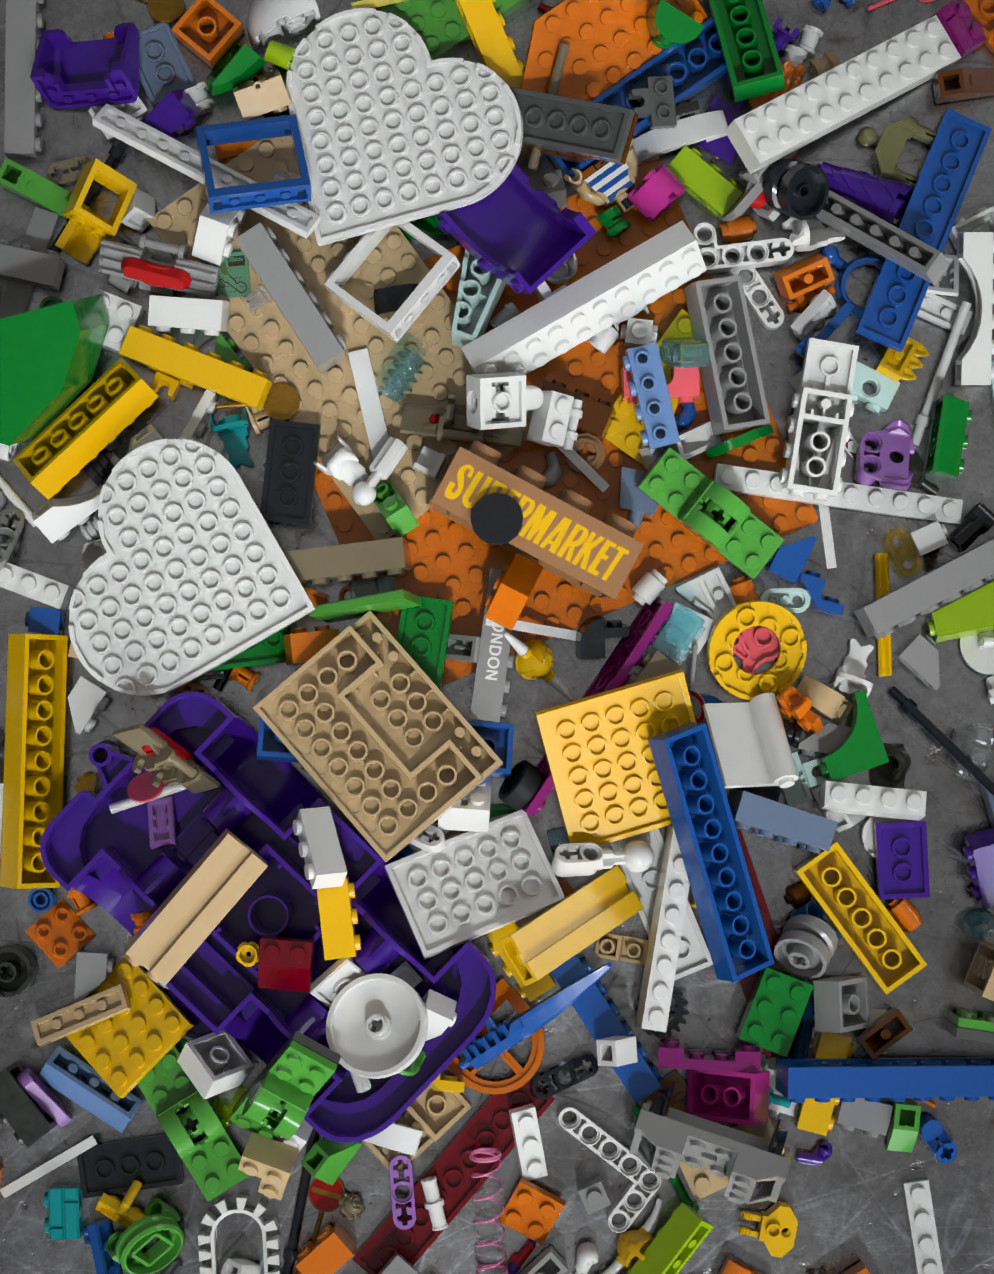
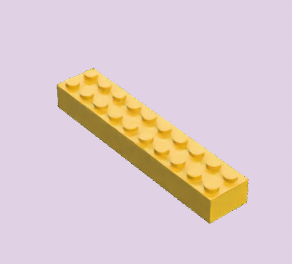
M8 634L0 887L13 889L60 888V883L50 875L43 864L40 844L46 827L63 808L68 636Z

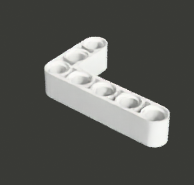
M565 1104L558 1111V1121L562 1128L631 1180L607 1213L609 1228L616 1233L625 1232L657 1192L661 1185V1178L655 1172L650 1171L636 1155L630 1154V1147L573 1104ZM567 1111H573L576 1114V1119L571 1123L565 1122L562 1119L563 1114ZM588 1126L596 1129V1134L592 1138H586L582 1134L583 1130ZM607 1142H612L616 1145V1149L613 1153H605L602 1150L603 1145ZM626 1158L636 1160V1165L631 1169L624 1168L622 1163ZM648 1173L654 1174L656 1176L655 1182L645 1184L642 1181L644 1175ZM630 1194H639L641 1196L640 1201L637 1204L628 1203L627 1198ZM618 1213L623 1214L625 1221L622 1224H614L612 1217Z

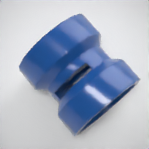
M36 888L30 892L28 903L32 910L45 912L56 905L58 896L53 888Z

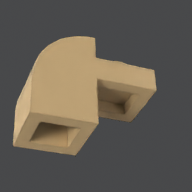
M804 675L796 689L802 697L806 695L810 698L813 705L811 709L821 713L838 725H842L853 706L840 693Z

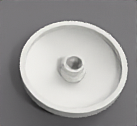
M383 973L368 974L347 984L332 1002L326 1020L327 1042L330 1050L341 1055L339 1063L350 1072L370 1079L390 1077L407 1068L421 1052L428 1032L427 1010L418 992L404 980Z

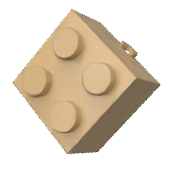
M278 68L261 75L255 74L246 82L232 89L244 121L264 118L263 114L271 111L274 114L283 112L288 109L287 105L291 104ZM257 77L258 81L254 82L253 78Z

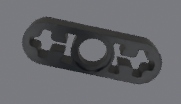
M582 1055L533 1079L530 1084V1093L538 1100L549 1098L594 1076L599 1068L598 1061L592 1055ZM582 1060H585L586 1063H592V1066L589 1068L590 1073L584 1070L576 1075L574 1069L583 1065ZM567 1070L570 1073L571 1080L568 1084L559 1082V1071ZM549 1075H552L554 1085L545 1089V1095L543 1092H537L538 1081L545 1084L551 1081Z

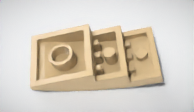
M440 1073V1080H443L444 1075ZM429 1085L394 1122L423 1131L415 1156L387 1149L363 1140L362 1142L388 1170V1163L393 1155L404 1154L410 1161L416 1159L427 1147L436 1142L456 1123L471 1106L460 1093L434 1091ZM398 1160L397 1165H393V1168H396L399 1173L407 1164H403L402 1160Z

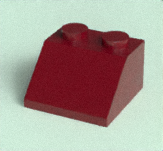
M263 935L260 938L258 988L310 992L315 940Z

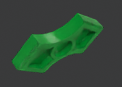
M768 424L707 449L706 454L709 459L758 441L775 432L772 425Z

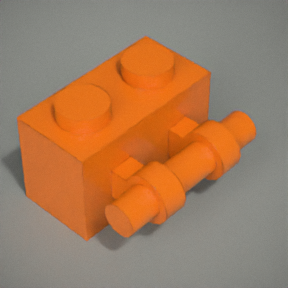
M815 253L773 272L780 296L788 300L794 299L793 302L786 304L789 313L805 310L810 304L811 299L815 295L820 294L823 289L831 295L835 294L832 284L824 287L825 284L834 281L835 278L828 258L819 253ZM814 290L813 293H810V294L804 296V294H806V293H808V292Z

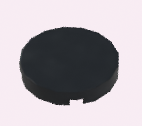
M491 493L483 496L476 502L471 511V524L474 533L480 540L488 544L501 545L508 543L518 535L522 528L523 514L521 507L514 498L504 493Z

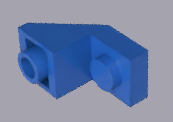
M806 570L805 574L801 573L798 581L810 596V602L814 609L841 616L845 605L839 604V599L825 596L824 600L821 599L826 579L820 578V573Z

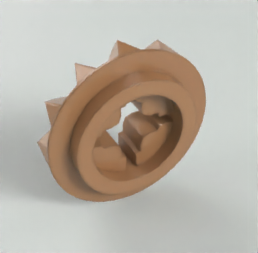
M587 433L578 434L577 441H574L572 449L575 452L582 451L585 443H587L588 452L596 455L589 456L586 462L596 471L602 465L605 458L604 445L595 436ZM566 457V461H567L568 465H569L574 471H577V472H579V473H582V472Z

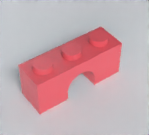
M699 366L672 367L671 381L667 385L670 399H678V403H693V399H697L700 396ZM623 367L621 369L622 400H628V404H637L636 396H631L628 387V381H632L630 371H625Z

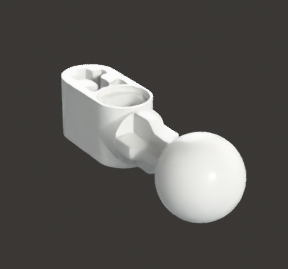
M641 840L629 842L623 850H611L608 847L601 848L599 845L591 842L561 844L556 848L551 863V870L560 877L590 876L595 874L597 870L610 869L614 865L624 864L628 870L639 873L646 871L652 865L654 853L651 846Z

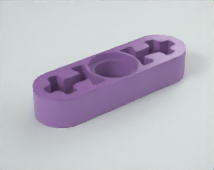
M27 1068L17 1076L21 1087L59 1126L63 1127L73 1119L71 1112L65 1104L30 1069Z
M395 1154L388 1163L392 1219L396 1227L406 1230L411 1228L416 1221L412 1164L406 1155ZM398 1160H402L403 1164H407V1167H404L402 1171L403 1177L408 1176V1180H393V1178H399L398 1170L393 1168V1165H397ZM399 1185L408 1186V1196L405 1198L396 1197V1187ZM410 1202L411 1205H405L407 1215H411V1218H407L406 1223H402L401 1219H397V1216L402 1214L401 1206L396 1207L395 1204Z

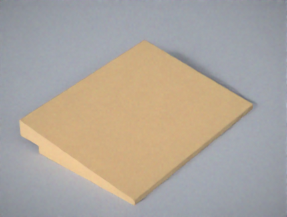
M368 611L352 626L349 625L253 707L385 862L390 860L503 765L501 759L371 611Z

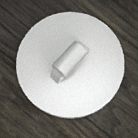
M994 631L960 638V652L965 662L979 673L994 675Z

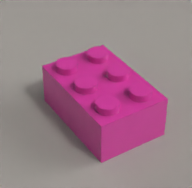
M688 1069L686 1113L710 1121L756 1126L768 1123L770 1072L761 1071V1073Z

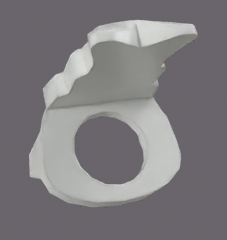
M790 217L782 222L783 230L793 231L789 240L793 243L794 250L797 252L811 251L846 238L843 233L838 232L832 227L818 228L810 231L806 220Z
M338 435L339 443L326 455L322 463H313L324 474L333 475L338 480H343L348 486L354 487L357 483L366 481L370 474L365 472V468L358 463L359 459L352 453L351 447Z
M850 639L848 654L844 657L842 666H839L835 674L831 689L834 690L837 687V689L847 694L865 690L868 698L873 683L865 680L866 675H864L867 667V657L874 648L872 645L861 647L856 639Z

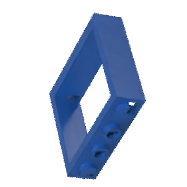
M296 114L195 127L210 214L311 201V183ZM284 136L292 137L300 178L215 188L207 146Z

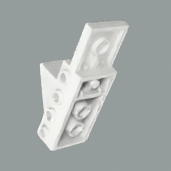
M808 338L800 389H798L797 393L794 392L791 407L795 408L794 414L788 416L787 420L789 443L785 444L783 457L787 458L785 468L781 469L779 476L782 489L789 490L788 495L803 497L804 493L813 494V499L828 501V497L837 496V493L841 490V468L844 467L846 462L845 444L850 437V427L848 425L849 419L853 416L854 412L853 395L851 394L859 346Z

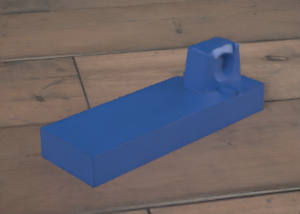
M102 1218L87 1225L86 1228L82 1229L84 1243L91 1244L96 1274H122L120 1264L111 1259L106 1249L107 1240L113 1234L111 1220L109 1218Z

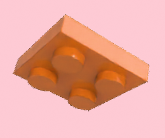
M521 1177L505 1205L504 1213L498 1218V1222L542 1245L562 1212L566 1201Z

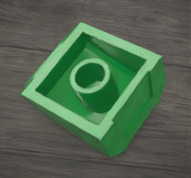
M237 39L206 77L209 93L215 96L238 87L255 75L266 62L249 46Z

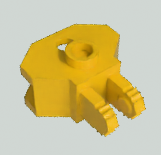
M777 1201L767 1211H760V1213L744 1210L741 1212L742 1218L759 1222L757 1229L740 1226L738 1233L757 1237L759 1241H763L771 1256L782 1258L794 1247L798 1221L787 1202ZM788 1228L786 1232H782V1230Z

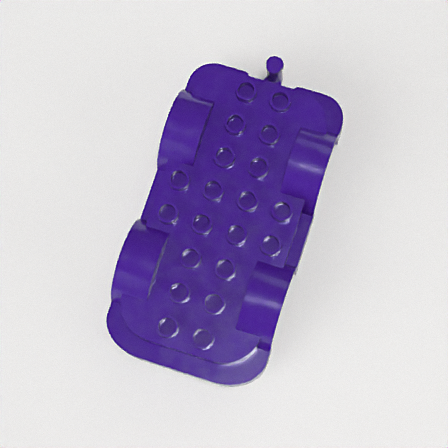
M184 692L175 695L167 700L144 725L148 728L159 729L193 754L196 763L201 767L206 765L209 768L206 771L216 777V780L221 783L220 788L192 793L186 789L165 796H172L174 799L177 846L158 850L150 848L147 803L111 814L109 804L129 798L127 794L128 784L139 774L132 770L135 757L121 753L118 743L112 740H104L90 749L89 760L97 767L105 788L98 795L92 790L79 792L48 824L40 844L43 864L50 875L67 891L76 890L92 899L112 915L134 937L133 928L135 923L131 920L130 914L148 909L156 911L227 828L265 859L268 867L165 986L216 1035L220 1032L231 1035L249 1048L267 1065L295 1031L329 1048L326 1037V1020L329 1008L310 992L258 988V962H255V965L252 967H245L237 961L236 952L238 951L237 947L242 942L249 943L252 941L260 948V938L263 935L315 940L311 984L339 960H325L317 889H312L310 879L307 880L305 877L304 857H300L299 837L293 831V821L296 820L299 809L327 807L330 805L325 802L316 788L292 763L257 760L258 732L234 714L219 699L202 692ZM142 767V771L140 774L148 772L146 769ZM330 806L347 869L346 877H349V883L354 882L356 898H351L352 909L357 908L358 924H354L355 935L360 934L361 950H357L356 957L350 958L368 974H391L402 963L407 961L423 979L414 987L421 998L431 989L457 1001L455 1008L457 1018L452 1027L448 1026L442 1035L425 1041L422 1050L425 1052L426 1058L420 1067V1071L414 1076L397 1073L385 1079L368 1078L371 1089L358 1093L350 1071L338 1063L334 1074L314 1095L304 1120L320 1135L329 1140L351 1143L371 1138L388 1128L476 1037L487 1022L493 1009L496 996V976L487 956L471 940H467L461 945L424 960L385 870V865L392 862L390 860L385 862L374 848ZM248 951L246 955L251 956V953Z

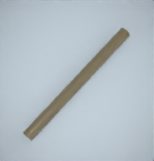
M560 43L547 94L557 95L570 45ZM532 147L527 168L537 170L541 151L535 147Z

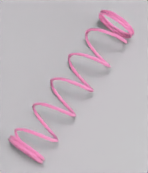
M479 1148L471 1151L469 1154L470 1160L474 1162L489 1163L497 1160L500 1162L499 1167L489 1173L470 1175L472 1178L485 1176L496 1179L501 1184L500 1190L487 1197H473L472 1200L488 1199L495 1201L502 1206V1212L489 1220L476 1219L473 1222L475 1224L495 1223L503 1228L504 1233L501 1238L493 1242H476L474 1245L478 1247L497 1246L504 1251L505 1256L502 1261L496 1264L477 1265L476 1274H480L479 1272L492 1268L505 1270L502 1274L509 1273L508 1268L501 1265L507 1258V1251L502 1246L495 1244L506 1234L505 1227L493 1221L499 1218L505 1210L504 1205L500 1201L492 1198L499 1194L504 1186L502 1181L490 1175L496 1172L502 1165V1160L500 1159L502 1153L496 1148ZM483 1153L494 1157L477 1158L473 1157V1155Z

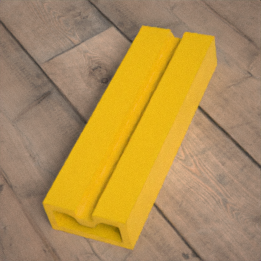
M618 865L601 873L565 897V899L499 941L500 946L525 986L540 980L644 908L638 895L634 891L630 892L627 888L626 883L628 881L626 875Z

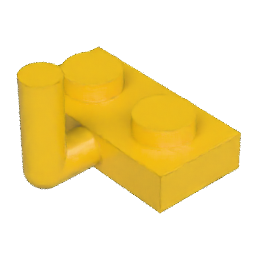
M133 1180L122 1201L114 1195L103 1193L94 1211L128 1228L136 1221L145 1217L142 1210L137 1207H130L142 1187L141 1182Z

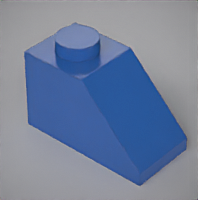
M812 536L779 547L766 563L768 565L766 572L791 584H795L818 538Z

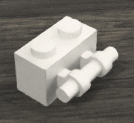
M542 391L544 395L543 404L532 412L527 440L545 446H559L562 449L572 451L574 441H577L578 433H576L578 421L582 419L583 411H581L583 401L556 391Z

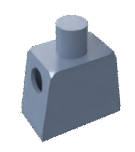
M622 467L620 471L618 509L629 511L627 520L640 528L643 515L653 517L658 505L635 487V484L645 472Z

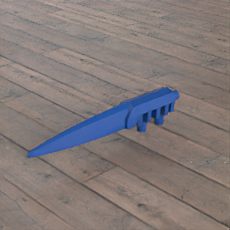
M609 962L564 986L517 1015L512 1023L507 1018L502 1024L497 1025L493 1018L489 1016L485 1023L489 1032L487 1031L480 1038L475 1037L462 1050L465 1057L458 1061L459 1067L464 1070L472 1065L475 1069H479L538 1031L586 993L611 969L612 963Z

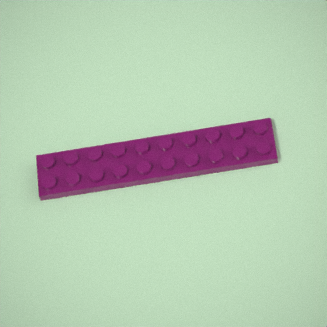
M657 597L650 606L646 603L643 605L629 626L630 637L621 638L582 698L619 688L627 683L630 671L641 662L644 650L655 641L658 629L671 617V610L674 607L672 604ZM546 753L536 766L543 772L541 784L532 799L521 808L532 817L544 808L546 797L555 790Z

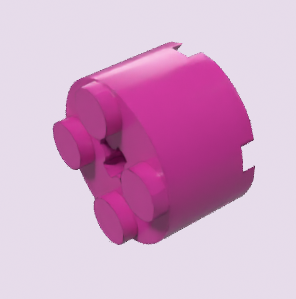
M661 163L642 179L644 182L639 187H635L628 194L627 198L650 223H653L661 216L660 212L668 210L685 192L687 187L667 166Z

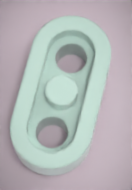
M772 588L764 591L760 596V600L766 601L769 597H774L776 604L784 607L791 613L804 612L810 605V596L802 588ZM794 596L800 597V605L793 604L792 599Z

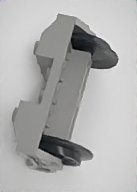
M674 1081L667 1090L659 1089L652 1110L653 1101L647 1100V1103H643L635 1126V1134L629 1153L636 1155L658 1177L664 1179L671 1177L675 1179L680 1161L682 1160L692 1168L698 1169L702 1167L710 1170L716 1176H729L724 1196L729 1197V1200L734 1203L752 1204L768 1200L777 1202L793 1155L791 1148L787 1146L782 1154L788 1131L781 1128V1117L777 1119L769 1147L766 1149L769 1140L671 1107L669 1108L668 1115H666L675 1085Z

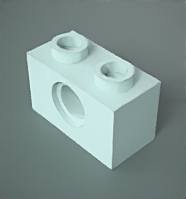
M857 361L851 394L853 395L852 402L859 400L866 404L865 408L877 414L880 411L884 413L888 409L900 382H896ZM864 383L873 385V395L864 393L862 389Z

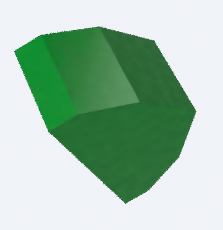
M102 294L75 299L0 319L1 444L11 446L39 435L90 383L110 324Z

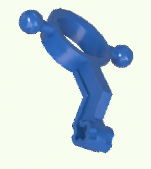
M828 244L821 248L820 254L828 258L829 264L833 263L841 270L836 279L835 291L842 308L815 337L816 339L827 340L849 314L861 317L864 307L856 305L848 297L845 287L846 279L849 273L859 266L870 265L880 269L883 263L881 259L862 256L852 259L847 263L839 256V250L833 244ZM810 333L794 349L804 359L808 338H814Z

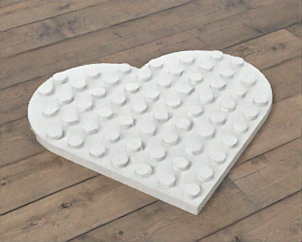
M374 8L345 10L318 23L315 26L316 29L306 39L303 38L297 46L290 70L287 72L286 90L291 104L288 105L290 115L296 114L311 183V201H308L310 211L320 215V223L314 229L319 246L473 204L495 191L514 168L523 142V119L516 97L507 83L493 70L480 63L466 61L463 58L432 60L429 50L420 35L402 18L392 13L376 11Z
M161 439L146 443L123 457L112 469V473L102 487L98 501L97 524L102 544L107 553L99 557L83 573V577L76 589H74L69 605L68 629L71 643L78 659L98 681L122 693L153 696L168 693L186 685L311 613L316 608L242 478L232 464L220 453L202 443L187 439Z

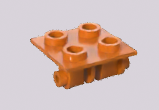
M63 899L25 931L58 969L64 966L70 958L96 937Z

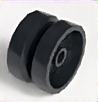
M792 158L783 159L773 166L765 180L764 196L766 203L771 210L799 220L811 219L818 215L826 204L829 196L828 177L823 169L816 165Z

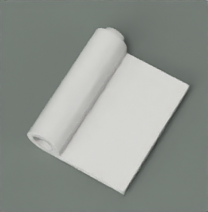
M763 693L755 696L750 702L707 703L703 705L724 788L764 786L788 788L795 784L798 775L775 694Z

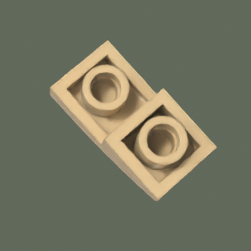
M607 933L597 940L594 956L645 965L649 939Z

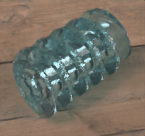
M404 348L406 352L398 351L397 353L401 361L393 360L392 362L396 370H387L391 378L384 377L382 379L386 387H377V391L397 404H400L398 402L399 399L408 400L407 396L403 393L404 391H413L409 382H418L414 373L423 374V371L418 366L428 365L425 359Z

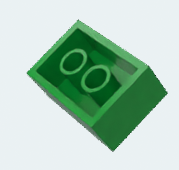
M769 966L762 969L736 1036L743 1041L787 1057L814 985Z

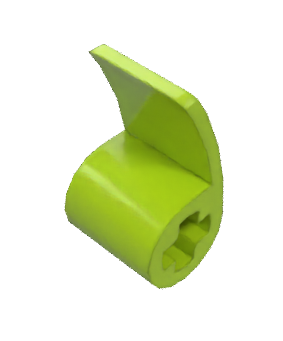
M272 39L266 49L264 61L290 70L296 49Z

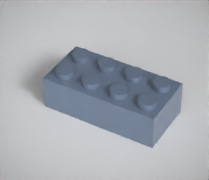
M730 791L728 802L736 829L749 831L751 828V833L771 839L775 836L776 842L792 846L799 844L798 849L809 853L820 854L821 850H830L838 822L746 791Z

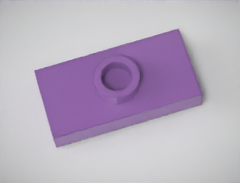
M171 796L147 802L150 848L158 850L176 847L174 799Z

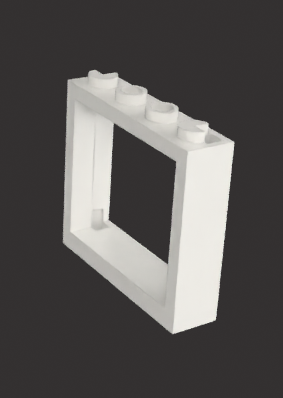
M410 222L397 226L441 258L388 322L343 290L342 287L392 227L361 235L358 244L344 256L343 262L328 275L327 281L324 283L332 295L396 343L461 266L454 254Z

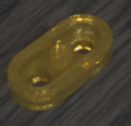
M903 529L890 531L886 535L884 543L897 572L905 577L916 575L921 570L922 561L910 535ZM895 537L901 540L899 547L893 544ZM905 560L911 561L912 567L910 569L904 567Z

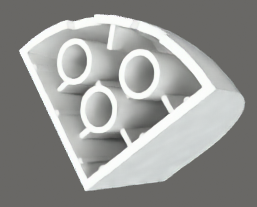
M252 0L247 16V32L252 50L257 52L267 48L272 39L282 43L314 31L316 29L315 26L321 22L316 0Z

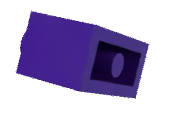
M183 89L173 90L160 101L142 122L179 141L181 138L179 135L196 123L195 118L201 111Z

